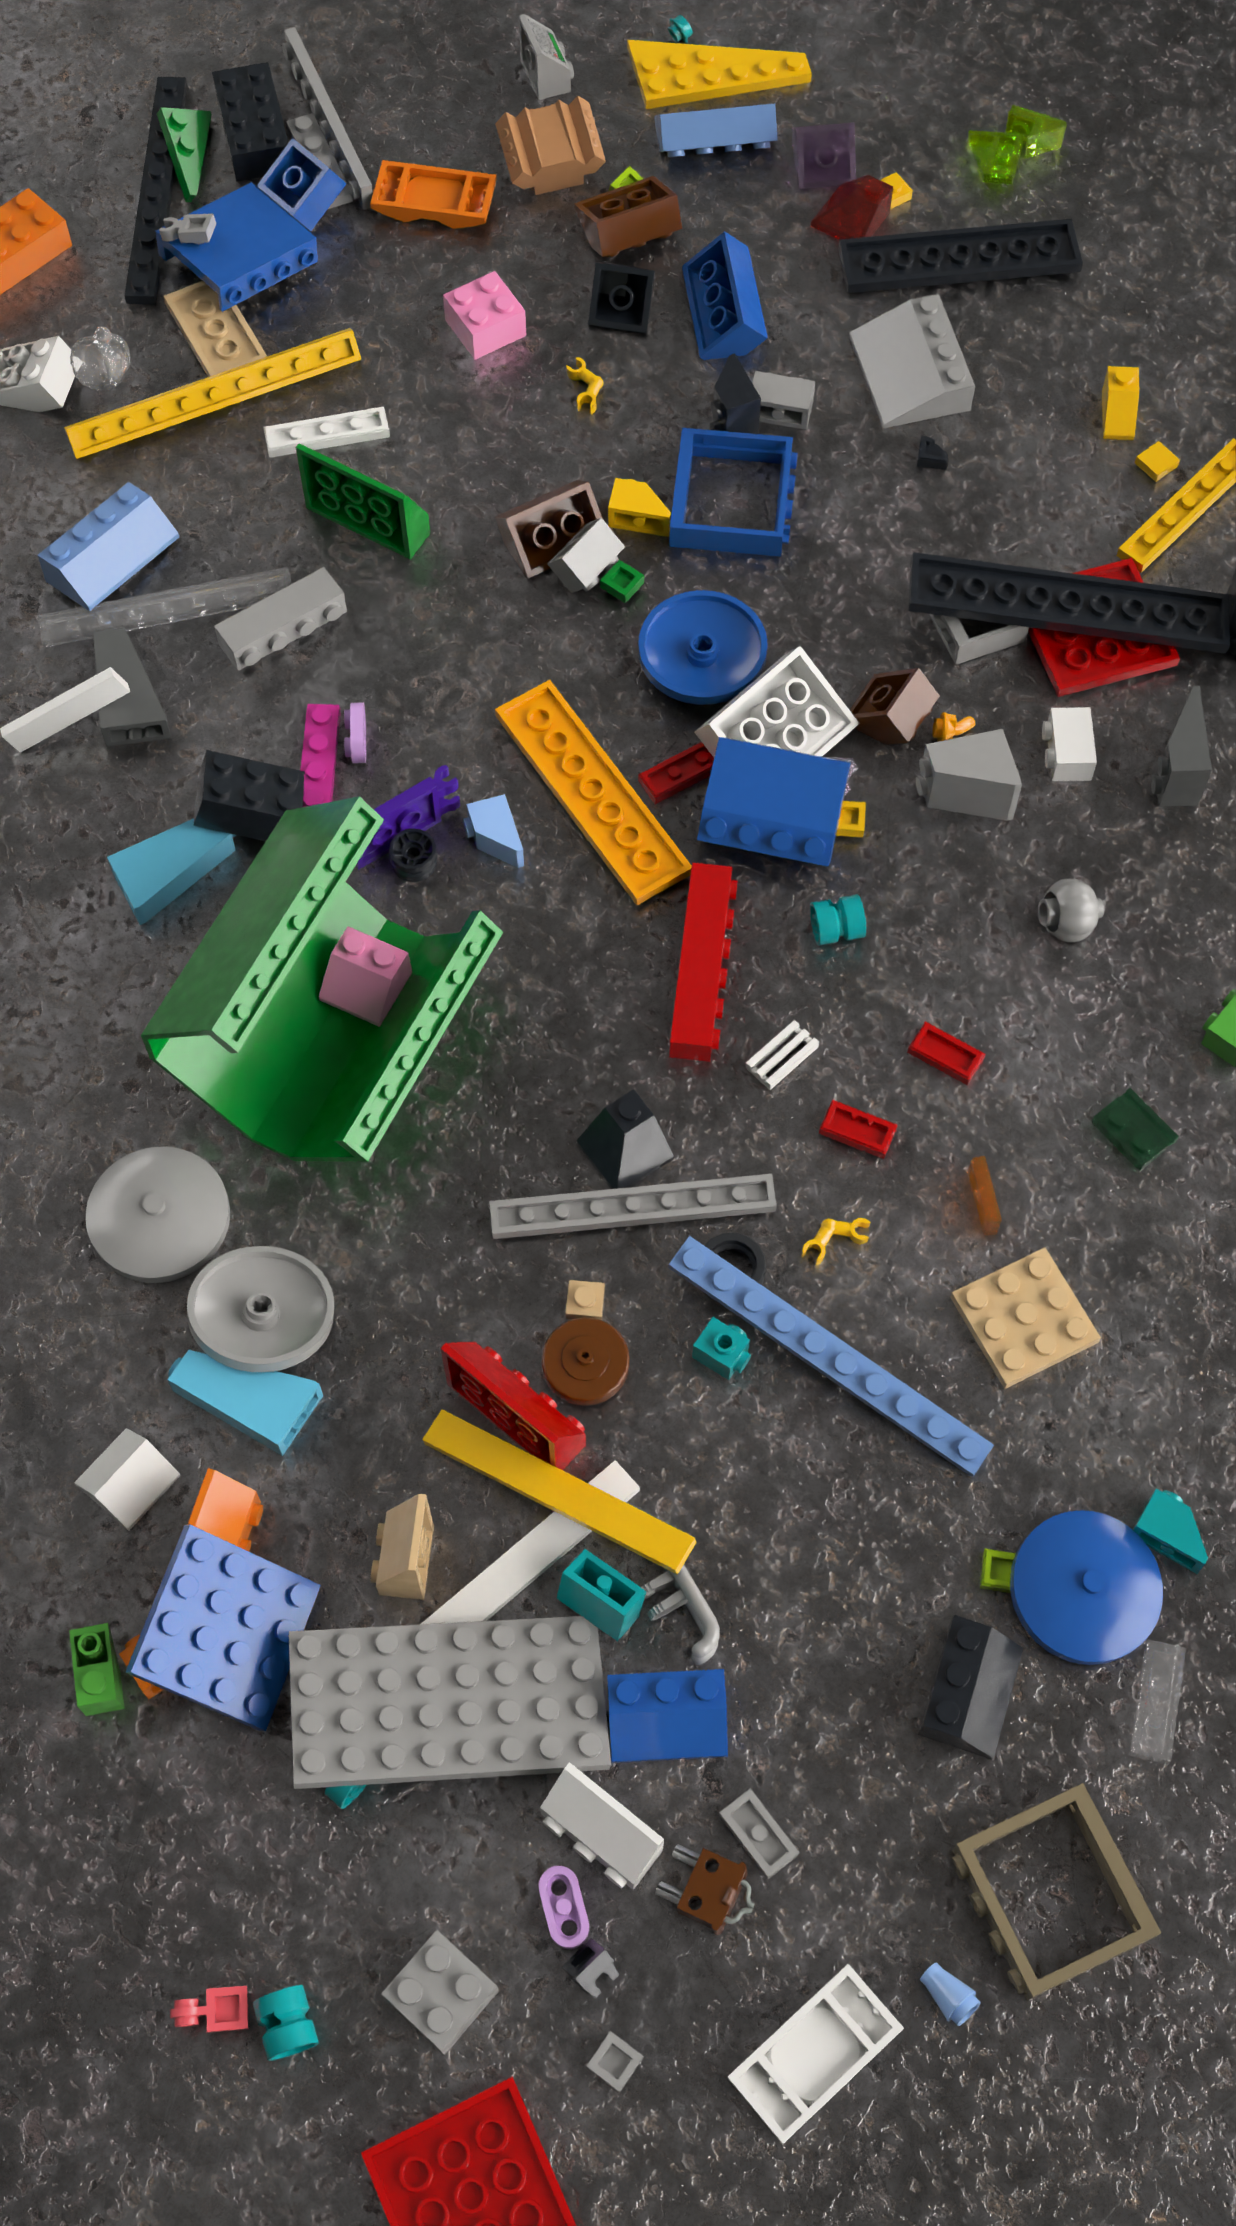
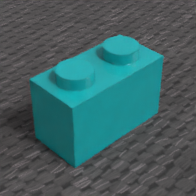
M584 1549L562 1573L556 1599L618 1642L639 1618L646 1590Z

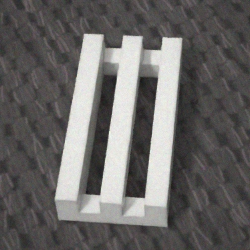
M794 1020L746 1062V1069L771 1090L818 1048L819 1041L815 1038H810L809 1032L805 1029L801 1030L799 1023ZM793 1035H795V1037H794L789 1043H787L779 1052H777V1053H776L770 1060H768L761 1068H759V1069L757 1068V1067H758L763 1061H765L772 1053H774L781 1045H783L790 1037H792ZM803 1042L805 1044L800 1051L769 1078L766 1076L772 1068L780 1063L800 1043Z

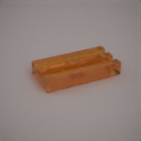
M985 1156L974 1157L971 1160L967 1174L982 1232L985 1236L995 1235L998 1233L1002 1219Z

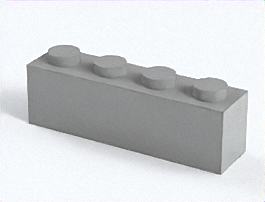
M322 567L214 625L218 644L238 671L246 666L254 665L266 655L283 649L290 642L301 636L309 635L316 628L329 621H334L346 613L344 592L325 567Z

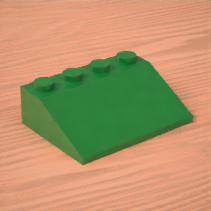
M299 443L295 448L306 509L411 560L431 534L429 514L407 495Z

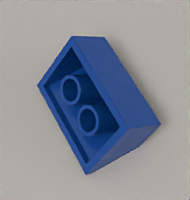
M724 1669L607 1675L611 1763L728 1757Z

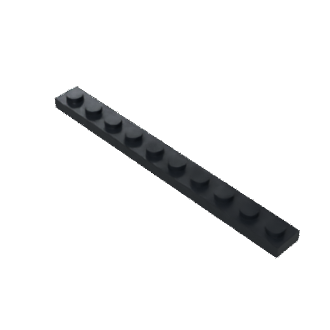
M157 77L124 295L126 304L156 305L163 260L158 253L156 230L164 227L163 220L169 217L175 177V168L157 113L161 107L185 108L188 87L186 77Z

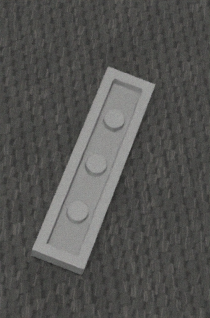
M311 113L286 121L291 139L294 138L346 183V186L328 209L353 202L352 192L314 114Z

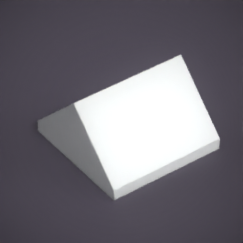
M126 1428L75 1481V1485L130 1531L181 1475L147 1439Z

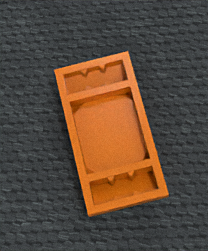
M382 160L370 206L371 209L405 223L418 219L438 221L452 229L474 227L486 223L497 175Z

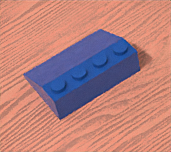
M719 737L702 809L697 840L828 867L832 858L851 762Z

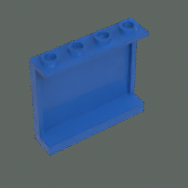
M252 182L189 213L214 214L216 226L209 242L202 244L181 243L179 238L167 242L162 240L159 229L156 230L159 256L165 261L177 257L218 294L219 307L222 312L318 262L316 237Z

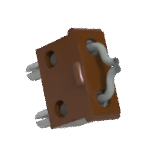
M679 1844L676 1845L674 1848L676 1851L672 1853L673 1858L694 1867L684 1892L661 1881L658 1884L659 1888H656V1895L677 1904L676 1908L679 1914L711 1928L717 1936L723 1932L726 1923H736L743 1914L751 1915L755 1904L750 1901L751 1886L745 1881L748 1872L744 1862L737 1864L705 1848L702 1849L701 1854H698ZM711 1864L719 1866L715 1872H708L707 1867ZM743 1886L745 1888L744 1902L747 1907L741 1908L734 1917L730 1918L731 1911ZM694 1901L702 1903L698 1910L690 1908Z

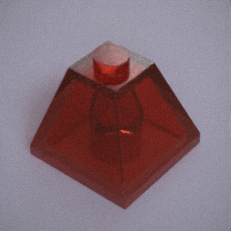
M870 175L841 184L812 219L810 226L838 240L871 237L890 213L893 186Z

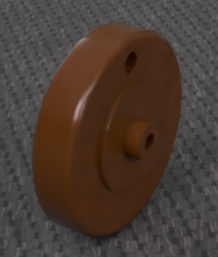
M588 1317L572 1319L558 1326L547 1338L542 1350L543 1375L549 1388L561 1399L576 1405L599 1404L613 1397L624 1385L629 1372V1350L623 1336L607 1322Z

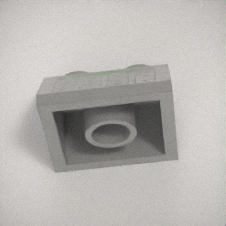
M525 14L519 15L521 62L538 100L571 92V79L574 78V70L571 61H566L562 42H557L553 31Z

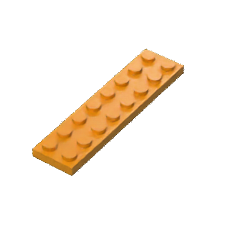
M551 680L538 685L495 709L496 718L636 905L643 903L691 875L692 865Z

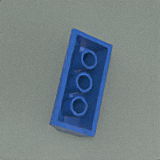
M724 231L682 266L699 355L703 360L727 358L734 353L736 356H745L768 339L749 248Z

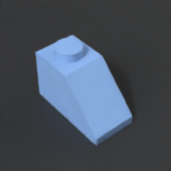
M505 794L466 804L468 817L463 818V825L467 838H474L478 850L517 868L523 867V848Z

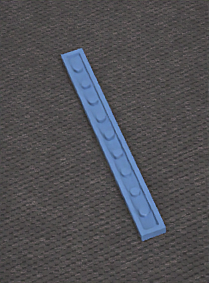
M691 1236L686 1239L669 1263V1269L969 1476L973 1477L993 1448L994 1444Z

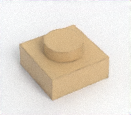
M569 1280L566 1319L588 1317L602 1320L605 1283Z

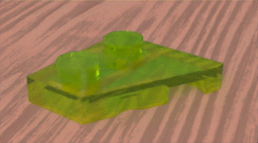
M969 130V144L983 182L1013 184L1024 146V134Z

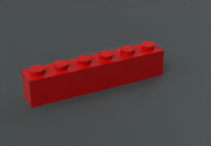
M692 862L669 1058L710 1062L712 1049L719 1050L721 1029H714L715 1019H722L724 999L718 998L719 988L726 989L728 969L721 968L722 958L729 959L731 939L725 938L726 929L733 928L734 909H728L729 900H736L738 880H731L732 866Z

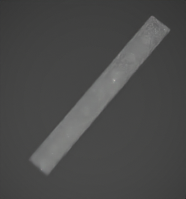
M288 567L103 602L99 603L91 611L82 606L40 614L37 616L43 646L48 647L93 638V632L109 628H126V631L244 609L291 585L292 582Z

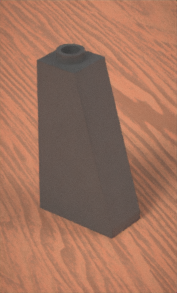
M109 628L93 632L96 675L111 667L128 683L130 692L99 709L100 729L106 747L170 739L171 732L165 712L126 628Z

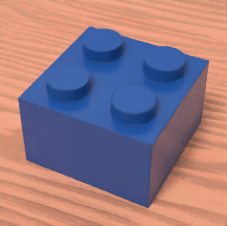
M292 138L257 186L308 230L312 231L346 186V183L328 166Z

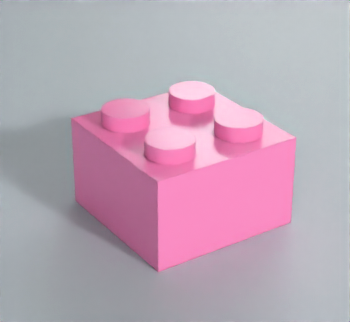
M496 271L443 294L445 321L474 360L526 336L525 310Z

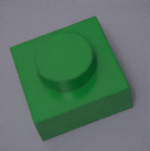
M618 560L600 580V588L626 603L644 584V575Z

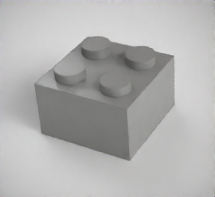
M436 1930L381 1994L445 2055L495 1997L499 1989L491 1979L445 1936Z

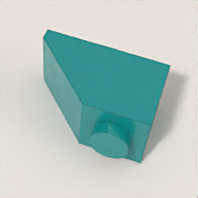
M1156 1488L1143 1509L1133 1531L1144 1540L1149 1548L1198 1574L1205 1565L1208 1556L1192 1510L1183 1503L1182 1498L1177 1494L1167 1490L1162 1492Z

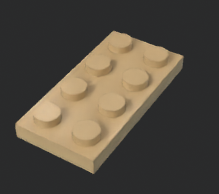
M204 281L164 296L167 308L208 377L267 357L237 305L222 312L219 307L218 294Z

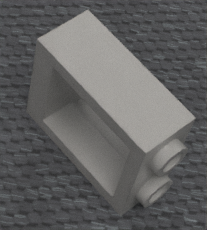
M930 614L955 665L1024 643L1029 627L1007 624L1008 626L969 639L958 618Z

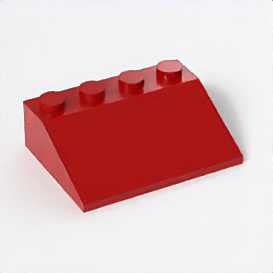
M475 1341L445 1343L440 1348L447 1385L527 1453L564 1470L586 1446L584 1426L572 1415L565 1417L556 1410L557 1404L546 1393L540 1392L537 1394L528 1386L530 1382L520 1371L516 1369L510 1371L501 1364L502 1358L492 1348L486 1346L483 1349Z

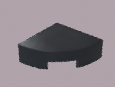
M921 435L917 466L947 470V452L943 451L933 438Z

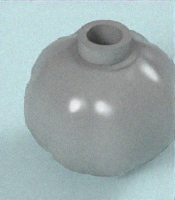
M1061 879L1047 890V893L1038 905V917L1042 926H1045L1051 935L1064 942H1079L1087 938L1096 927L1098 918H1102L1104 914L1103 901L1100 898H1096L1094 890L1089 885L1077 879Z

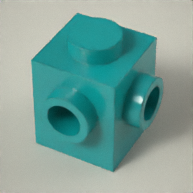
M712 1317L693 1345L692 1358L727 1380H730L735 1371L741 1373L751 1358V1354L748 1353L750 1339L747 1338V1334L734 1324L727 1326L715 1317Z

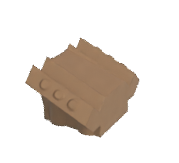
M577 96L569 105L558 100L555 104L536 109L524 107L516 117L505 112L495 123L512 183L522 189L530 188L534 191L535 195L584 184V175L595 173L606 162L590 104L580 96Z

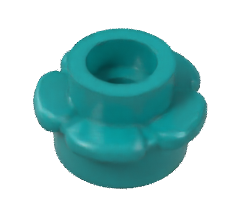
M678 15L673 19L670 18L668 32L672 39L677 43L680 40L687 43V39L693 34L688 21L682 15Z

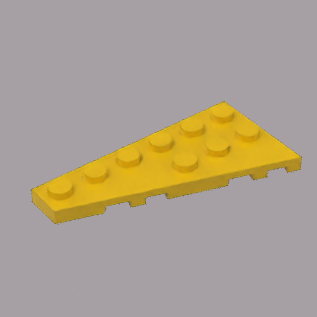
M627 40V49L646 109L809 83L812 79V72L805 53Z

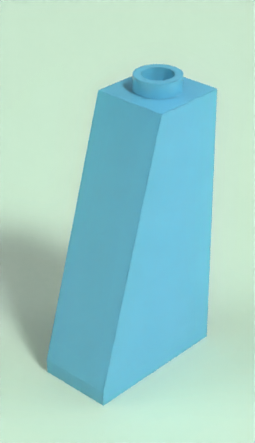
M193 818L108 856L107 859L112 873L139 925L150 920L236 851L233 837L237 835L193 826Z
M188 1350L183 1358L179 1357L175 1360L169 1370V1378L167 1379L173 1392L281 1456L284 1455L323 1397L320 1384L314 1380L278 1371H241L225 1366L205 1353Z

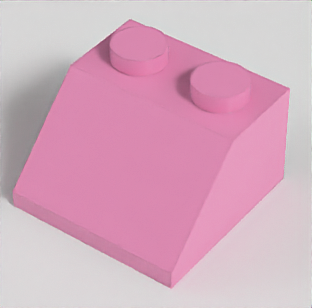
M348 926L331 952L319 1000L380 1027L412 974L409 953Z

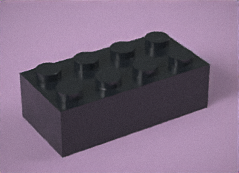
M269 63L212 72L214 87L236 182L264 177L288 144Z

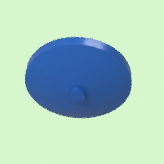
M708 590L680 593L661 602L646 617L641 627L638 641L640 664L649 681L662 693L671 698L699 705L717 704L735 698L761 675L766 663L768 646L765 628L760 618L749 606L730 595Z
M1083 1510L1055 1515L1038 1525L1024 1539L1013 1560L1010 1574V1591L1016 1614L1022 1626L1036 1643L1049 1653L1063 1660L1085 1665L1104 1664L1118 1660L1138 1648L1152 1633L1157 1624L1163 1602V1584L1155 1557L1144 1540L1120 1520L1109 1515Z

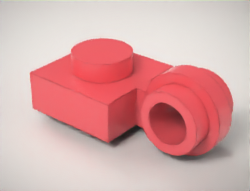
M248 1986L206 1989V2006H199V1999L175 2000L174 2009H170V2018L174 2019L175 2027H188L199 2025V2017L207 2016V2033L249 2030Z

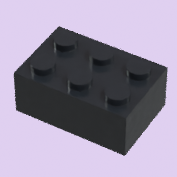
M206 750L197 779L193 826L266 841L286 810L303 807L305 771Z

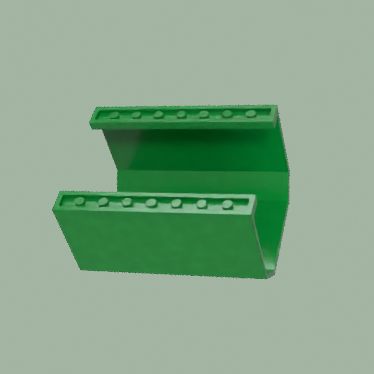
M360 796L285 811L141 1034L148 1056L152 1061L250 1141L292 1161H369L503 934V931L479 910L471 912L460 932L423 936L387 920L346 883L349 875L384 821ZM348 926L409 953L412 974L380 1027L319 1000L331 952Z

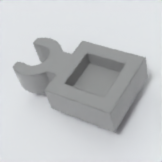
M187 214L183 220L168 217L163 220L165 228H160L159 232L163 241H174L179 238L181 243L202 244L210 241L216 221L214 214Z

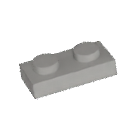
M751 1788L719 1812L721 1819L767 1880L799 1855V1851Z

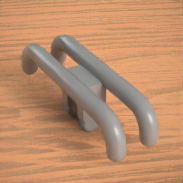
M685 1565L682 1566L678 1575L664 1568L665 1573L641 1586V1588L646 1590L645 1599L673 1585L677 1592L651 1607L647 1615L651 1621H654L685 1604L703 1635V1638L693 1645L691 1655L692 1662L696 1665H701L714 1655L718 1647L720 1628L717 1619Z

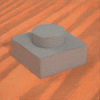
M610 2031L586 2068L620 2093L644 2056Z

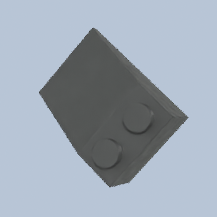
M1200 686L1192 687L1168 741L1164 755L1158 758V772L1152 775V793L1157 794L1159 807L1198 806L1210 777L1212 767Z

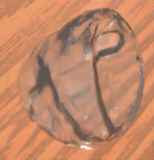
M105 326L96 328L94 336L80 338L73 344L70 364L75 377L82 385L93 390L109 391L116 388L122 381L130 366L131 355L127 342L120 335L111 333Z

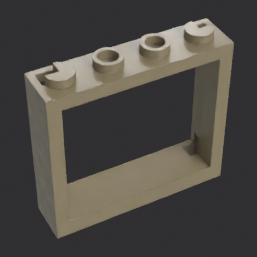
M1083 1783L957 1843L952 1849L955 1856L951 1857L956 1867L955 1871L961 1880L967 1879L973 1891V1894L969 1895L972 1906L980 1918L986 1917L992 1930L988 1933L990 1942L998 1956L1004 1954L1011 1970L1007 1971L1008 1978L1011 1984H1014L1018 1994L1023 1993L1027 2001L1161 1934L1153 1915ZM1068 1806L1133 1933L1037 1979L974 1851Z

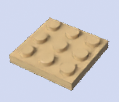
M1046 1247L953 1291L950 1296L1004 1389L1099 1343L1101 1339Z

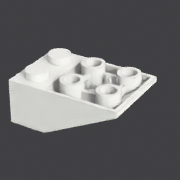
M59 336L0 349V405L35 412L62 408L81 360Z

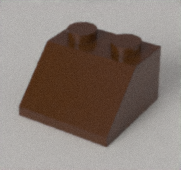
M919 668L874 674L850 708L851 713L860 723L854 729L885 745L908 743L915 737L916 730L923 720L930 715L932 707L940 695Z

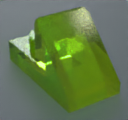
M1012 105L1008 114L1005 135L1026 141L1024 158H1029L1061 148L1067 122Z

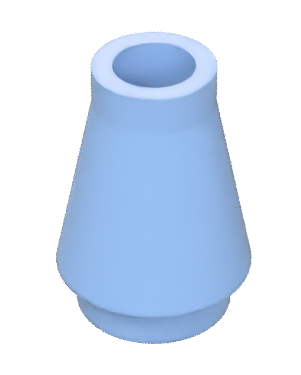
M937 1962L931 1965L920 1978V1981L926 1986L946 2020H953L957 2026L962 2025L968 2020L981 2003L975 1997L976 1991L945 1971Z

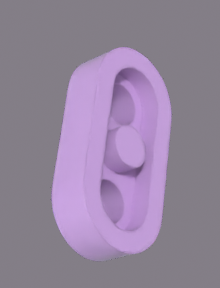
M364 702L350 703V709L344 710L345 729H350V737L344 738L345 757H351L352 763H366Z
M553 1866L542 1874L539 1881V1893L548 1929L553 1942L563 1949H575L586 1941L589 1934V1921L578 1879L572 1870L564 1866ZM563 1882L567 1887L566 1892L560 1896L553 1894L551 1888L554 1883ZM568 1921L574 1922L577 1926L576 1933L571 1936L563 1934L561 1930L562 1925Z

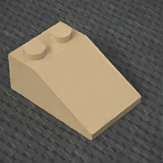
M417 1494L388 1510L385 1523L378 1524L376 1545L381 1546L380 1560H373L371 1583H376L379 1595L424 1600L434 1531L426 1494Z

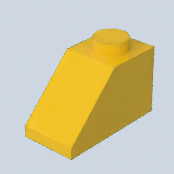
M1108 366L1102 387L1103 439L1134 440L1139 401V367Z
M615 478L608 505V526L669 537L671 512L649 485L633 479Z

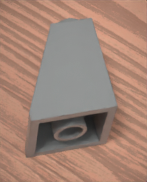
M1003 729L925 745L923 758L919 760L920 776L916 777V787L919 796L924 795L928 808L1006 821L1013 819L1022 782Z

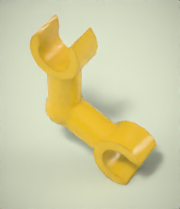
M576 357V366L579 369L575 370L566 365L567 375L571 380H582L588 384L586 392L579 394L577 397V409L580 411L584 403H590L592 415L597 409L596 397L603 386V379L586 369V363L582 358Z
M827 1218L822 1221L821 1227L814 1239L804 1244L801 1256L804 1257L808 1249H817L820 1255L817 1258L816 1265L820 1264L825 1256V1246L833 1234L848 1236L854 1243L865 1244L868 1242L869 1237L858 1235L855 1232V1228H868L871 1222L865 1218H857L852 1223Z

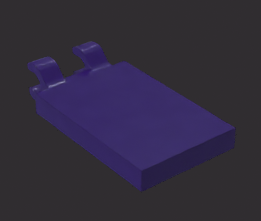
M447 765L441 766L435 771L434 779L428 777L374 809L384 821L356 864L358 870L387 854L392 839L401 831L407 829L426 831L441 822L443 814L460 807L461 803L458 795L452 799L444 798L459 788L456 777L447 782L442 780L449 776Z

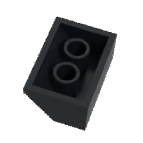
M954 1615L947 1630L918 1735L993 1760L1024 1648L990 1626Z

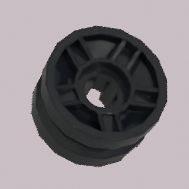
M421 829L403 830L394 836L389 849L394 873L399 878L408 882H419L430 877L437 868L438 861L434 839ZM413 854L417 858H409V855Z

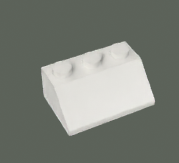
M570 1762L564 1768L540 1807L541 1814L545 1817L542 1821L543 1825L559 1838L563 1833L576 1842L573 1849L589 1863L596 1859L607 1868L604 1875L621 1889L627 1884L634 1890L663 1852L664 1839Z

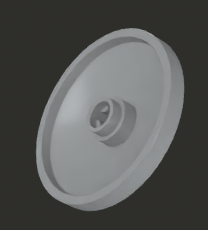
M174 1147L145 1148L120 1158L99 1177L90 1193L86 1207L88 1236L101 1260L123 1277L145 1283L174 1281L188 1276L204 1266L222 1245L230 1221L229 1199L218 1173L201 1157Z
M245 1247L217 1257L207 1264L196 1276L187 1298L188 1325L199 1347L217 1362L241 1371L274 1372L303 1362L323 1345L333 1325L334 1296L323 1272L305 1257L278 1247Z

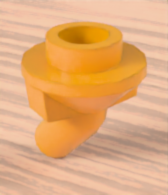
M942 712L940 718L934 719L932 736L937 738V742L953 739V736H959L975 727V720L973 717L967 716L957 722L956 715Z

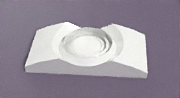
M847 1964L727 2078L778 2140L784 2144L904 2028L852 1967Z

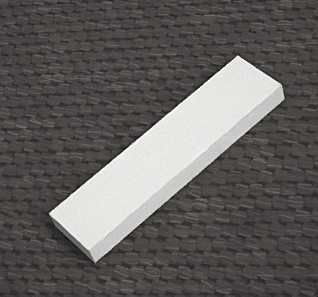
M384 407L263 427L269 458L295 454V447L299 443L312 450L390 437Z
M109 667L0 728L2 738L21 753L130 692L128 683Z

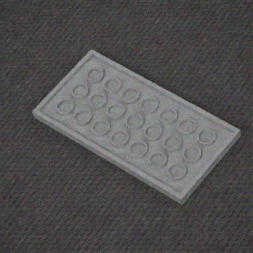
M583 1616L289 1631L293 1789L562 1773L569 1762L580 1771L610 1770L611 1758L598 1627L590 1623Z

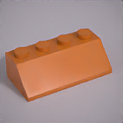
M208 1468L187 1525L191 1524L246 1551H250L251 1540H248L252 1526L257 1527L260 1523L263 1505L260 1504V1498L255 1490L216 1470Z

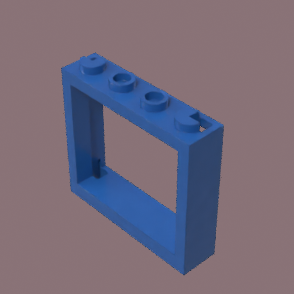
M682 428L670 521L669 547L781 557L782 544H789L790 525H784L785 519H791L793 500H787V494H794L795 475H789L790 469H796L798 453L792 452L793 437ZM693 456L781 464L774 531L686 524L685 516Z

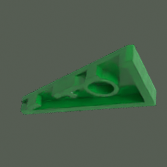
M161 107L157 117L185 201L192 202L198 192L212 114L211 111Z

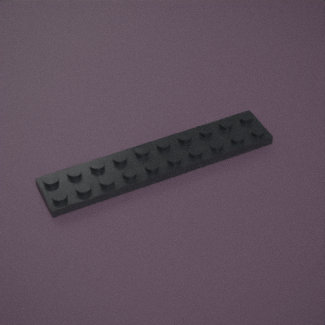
M913 552L911 557L908 611L1220 653H1226L1230 646L1229 594Z

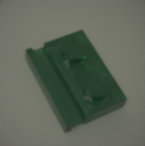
M1131 1088L1127 1089L1122 1096L1117 1097L1093 1116L1091 1121L1139 1171L1143 1170L1164 1153L1169 1146L1175 1144L1179 1138Z

